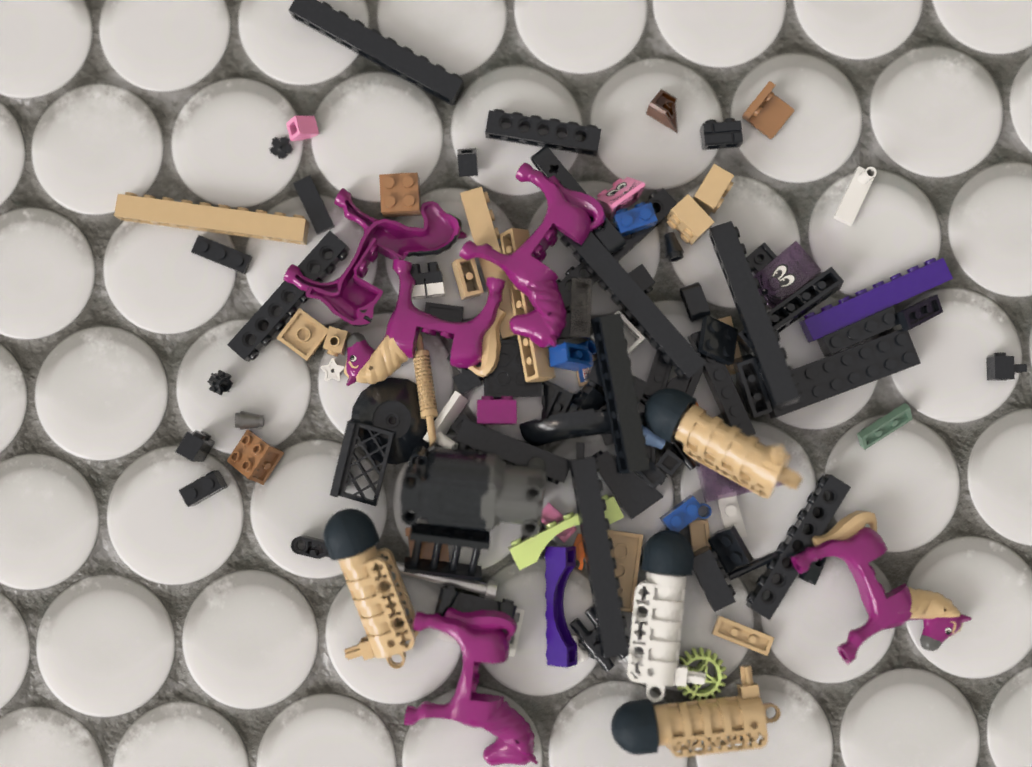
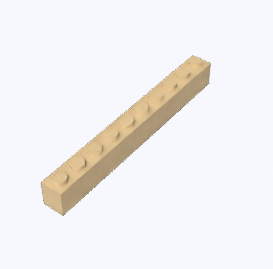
M125 192V195H117L114 216L123 221L301 245L307 244L310 223L302 215L288 217L281 212H275L273 215L267 214V211L264 210L251 212L243 207H237V210L230 209L227 205L214 207L206 202H200L199 205L183 199L181 202H176L169 197H162L161 200L146 194L144 197H139L131 192Z

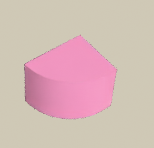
M294 116L286 123L291 141L306 140L319 134L315 116Z

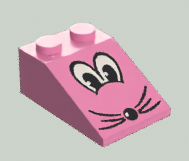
M626 177L624 180L620 178L612 184L613 188L608 191L605 189L597 195V201L601 203L605 216L609 221L613 219L618 210L628 208L639 200L645 187L644 182L630 177Z

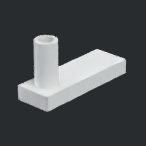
M858 166L834 214V219L849 226L853 224L877 174L874 167L864 169Z
M457 391L453 393L434 421L437 438L433 444L435 447L440 445L448 449L458 448V444L447 437L446 434L469 400ZM427 432L423 439L429 443Z

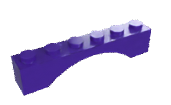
M546 546L544 556L546 560L545 617L547 630L545 635L547 639V665L568 668L577 665V644L567 627L563 601L567 580L576 566V546Z

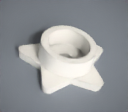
M332 358L328 365L320 367L325 372L324 381L327 382L334 379L340 382L341 372L345 366L337 365L335 359Z

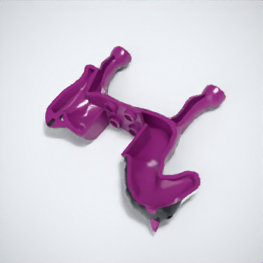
M342 188L337 194L334 204L343 208L346 219L354 221L364 229V235L351 263L344 273L332 282L321 283L303 276L300 268L294 264L289 266L283 280L289 284H294L302 291H306L307 298H315L323 302L333 314L346 323L356 327H363L372 321L374 305L384 292L361 279L366 276L368 265L370 262H375L378 253L391 260H404L410 256L438 255L451 249L458 239L466 238L467 234L461 231V220L444 212L434 201H427L421 205L420 211L424 220V228L407 227L397 221L375 219L368 216L354 205L351 193Z

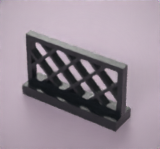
M353 418L347 421L330 496H341L377 506L395 432L362 423L360 420ZM360 428L367 429L371 437L363 441L359 435ZM381 433L389 435L388 443L381 446L376 437ZM373 438L378 449L370 453L365 442ZM361 445L367 455L358 459L355 449ZM380 450L384 459L383 462L377 464L372 454ZM369 457L374 467L365 471L360 461ZM357 463L362 474L354 478L350 469L351 466ZM376 469L379 479L372 483L367 473ZM364 475L369 485L361 489L356 479ZM353 482L358 491L354 494L345 492L347 484ZM371 487L375 493L374 499L366 498L363 491Z

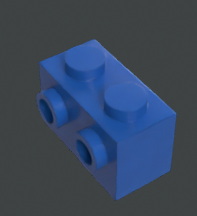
M641 202L636 204L633 209L627 210V208L616 212V215L613 217V223L622 237L656 225L658 220L652 203L646 204Z

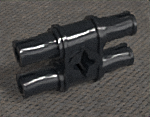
M591 606L584 613L593 623V630L588 631L579 618L573 620L569 625L580 638L579 643L589 652L590 657L596 659L607 672L615 664L610 658L603 657L600 642H595L598 630L594 606ZM628 654L619 656V658L622 660Z

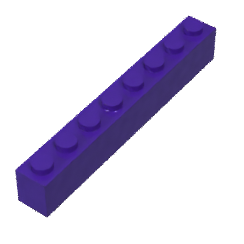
M934 257L924 262V267L914 266L907 270L908 274L906 275L896 274L890 277L891 281L888 283H884V281L872 285L874 289L868 292L865 288L856 292V297L852 299L847 296L838 300L839 304L834 307L832 304L820 308L821 313L815 315V312H811L803 316L805 320L799 323L808 343L953 279L944 258L936 261Z

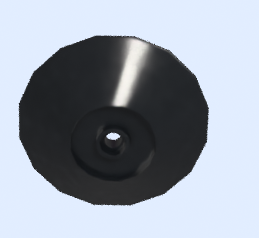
M390 377L376 384H371L360 393L352 408L351 419H357L362 423L395 432L388 464L397 465L408 462L415 447L423 446L427 449L429 447V443L423 439L428 430L426 419H421L417 385L408 379ZM390 417L396 418L394 424L389 422ZM360 428L359 435L363 441L371 437L367 429ZM381 433L376 436L381 446L388 443L389 435ZM373 438L365 442L370 453L378 449ZM360 445L359 447H360V448L362 449V451L366 454V452L364 451L363 447ZM380 450L372 454L376 461L383 462L384 457Z

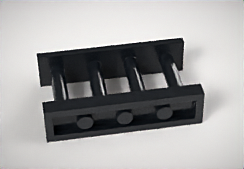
M425 523L411 525L410 540L415 542L412 557H405L404 572L482 581V567L477 565L481 549L489 550L490 535L488 531L438 527ZM422 542L434 543L431 560L420 559ZM442 544L454 545L451 562L439 561ZM462 547L473 548L470 565L458 563Z

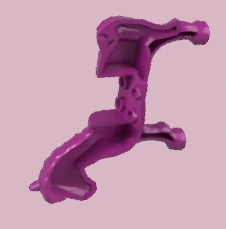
M524 162L516 173V179L520 182L533 183L542 190L547 199V213L541 225L512 254H502L487 243L476 245L468 240L461 248L459 257L465 260L473 258L485 259L504 270L509 280L528 297L534 307V310L525 314L515 315L510 319L509 326L511 332L530 338L533 343L541 348L551 345L555 347L557 346V339L566 326L567 312L562 295L558 290L557 274L542 263L547 255L546 250L549 246L553 247L557 242L558 233L556 230L582 245L590 231L603 224L606 216L601 203L592 196L565 188L554 175L547 178L541 171L533 169L530 164ZM589 216H592L594 218L593 222H591Z
M449 607L444 617L437 613L426 614L416 611L414 631L432 628L450 635L461 647L463 665L451 701L446 704L424 701L418 707L408 705L405 712L404 725H415L418 721L425 718H443L455 720L472 728H483L498 737L483 752V758L489 765L515 764L525 766L529 762L538 764L533 754L535 735L531 730L530 724L514 708H511L507 701H504V696L476 693L480 679L478 671L481 663L496 664L505 662L508 659L509 641L517 630L516 622L504 612L491 610L460 612Z

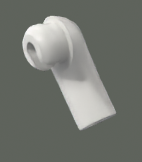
M571 634L577 644V661H586L589 657L588 652L578 646V636Z

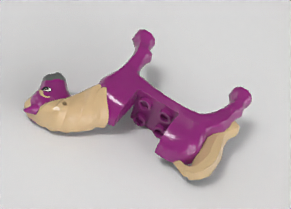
M393 259V269L399 276V295L396 308L387 324L386 334L376 350L370 347L364 335L358 332L347 337V359L344 368V374L348 377L346 385L349 386L355 382L376 384L386 380L387 377L401 367L403 362H407L408 358H414L420 329H422L421 332H424V334L436 336V333H440V336L453 339L450 355L451 366L468 368L479 377L484 378L497 367L500 356V324L506 313L499 308V305L503 300L502 292L506 281L487 277L486 285L489 290V296L483 310L470 321L451 322L423 312L413 305L412 291L416 280L410 273L412 263Z
M855 511L839 520L826 534L812 537L814 547H808L802 553L796 554L791 558L793 566L800 574L808 571L812 562L831 556L842 559L850 569L868 613V620L861 627L849 631L847 641L837 647L841 658L847 664L856 659L859 647L871 636L882 630L901 626L907 621L923 620L924 629L920 638L921 647L928 651H935L947 638L960 632L964 622L972 620L971 617L961 614L953 605L952 600L938 592L913 589L903 583L884 594V587L877 581L875 570L868 564L888 550L882 537L877 533V520L874 513Z

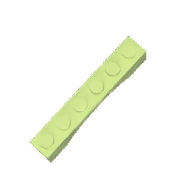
M607 494L601 496L606 502L607 510L604 511L605 518H608L609 524L624 518L614 496L608 497ZM572 511L562 516L564 520L549 522L545 525L546 528L539 531L534 537H527L524 540L518 538L512 541L508 549L518 569L521 570L537 562L543 549L556 535L565 529L580 525L578 513L574 514Z

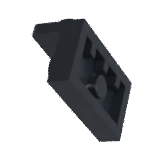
M735 526L719 530L708 539L711 548L715 550L726 573L731 572L735 567L748 564L754 560Z

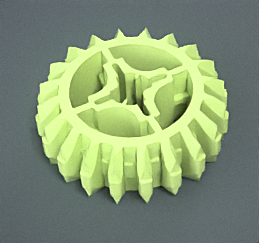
M699 647L698 653L695 648H691L692 654L685 651L684 653L687 657L684 659L682 656H679L682 663L678 664L688 666L693 661L702 659L698 665L694 667L688 666V670L706 673L705 683L711 684L703 689H698L702 684L695 683L692 684V687L686 684V687L677 686V689H683V696L689 694L688 698L690 700H693L695 695L696 700H700L702 696L704 699H709L708 695L715 698L716 696L713 692L721 693L719 685L725 686L721 679L727 678V675L722 673L726 670V667L720 666L723 663L722 659H717L718 655L716 653L711 655L710 649H707L704 653L702 647ZM708 661L714 666V677L707 672Z

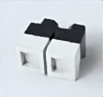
M437 262L427 263L428 272L421 273L420 264H412L410 273L416 280L412 291V300L427 299V295L429 298L446 296L443 274Z

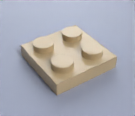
M299 308L277 336V339L303 359L309 361L325 340L328 329Z

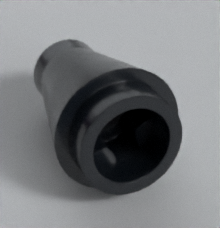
M669 232L665 234L666 258H668L669 262L681 260L684 251L675 233Z

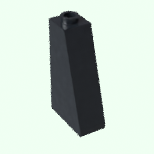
M600 450L592 455L599 462L600 471L598 474L630 519L635 518L663 498L659 491L653 490L635 472L620 474L617 458L608 451L602 452Z

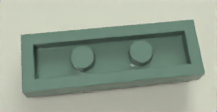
M904 403L884 417L879 418L873 424L863 428L857 433L860 446L866 450L911 421L913 418L910 407Z

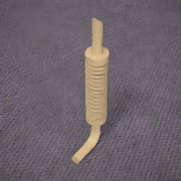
M419 331L416 345L417 351H415L413 363L419 396L421 419H426L431 448L437 439L434 418L438 417L436 396L434 395L435 389L432 380L430 354L428 350H424L423 337Z

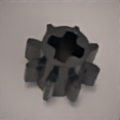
M221 370L218 373H211L207 381L211 386L209 390L219 395H222L223 392H229L233 384L230 380L231 375Z

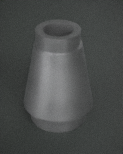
M244 411L235 414V428L243 430L263 427V415Z

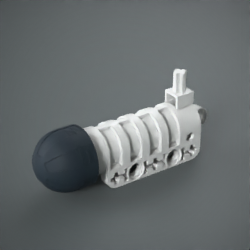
M672 530L660 531L647 541L642 555L641 567L642 570L647 571L646 579L638 583L634 596L627 675L633 682L647 684L646 695L652 702H659L663 699L665 686L686 687L687 682L705 685L706 673L689 671L688 666L678 664L686 576L693 575L694 554L688 539L681 533ZM643 586H645L648 590L645 599H642L644 595V590H642ZM644 606L648 612L641 613L638 607ZM641 621H644L643 635L642 637L638 638V636L640 635L639 625ZM635 647H642L644 652H637ZM637 662H640V663H639V671H640V672L636 671V668H635V665H636ZM652 687H658L661 690L659 697L651 696L650 689Z

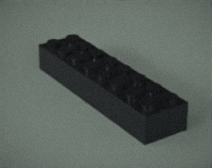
M903 329L793 369V381L799 385L801 390L797 403L774 409L765 385L773 411L769 413L770 418H777L921 364L908 330L903 331Z

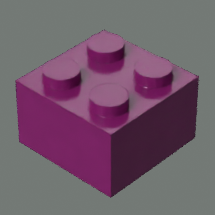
M482 396L481 400H477V424L517 425V400H513V396H501V400H494L493 396Z

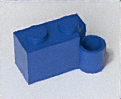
M592 340L578 344L565 342L548 348L550 367L578 371L593 366L592 355L596 353V345Z
M689 495L661 516L660 520L668 530L679 532L696 518H709L712 509L708 504L699 503L694 496ZM701 506L707 508V513L704 516H700L698 513Z

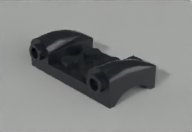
M445 585V588L441 587L434 612L444 617L449 607L460 612L491 610L504 612L514 620L517 606L513 605L514 601L512 600L492 601L456 591L457 587Z

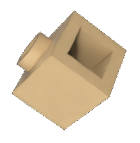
M329 326L323 348L328 350L327 354L338 357L339 354L344 355L347 348L346 340L351 333Z

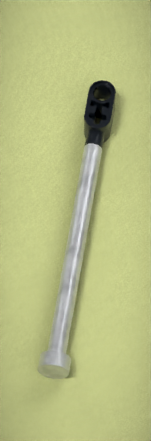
M303 535L294 538L291 542V549L296 554L316 559L330 558L325 542L322 539ZM300 539L306 543L304 550L299 549L297 546ZM322 545L321 548L324 549V552L319 554L318 549H311V547ZM396 562L401 575L441 585L455 586L458 589L483 594L485 599L495 600L498 582L489 580L488 583L475 580L412 574L404 572V563Z

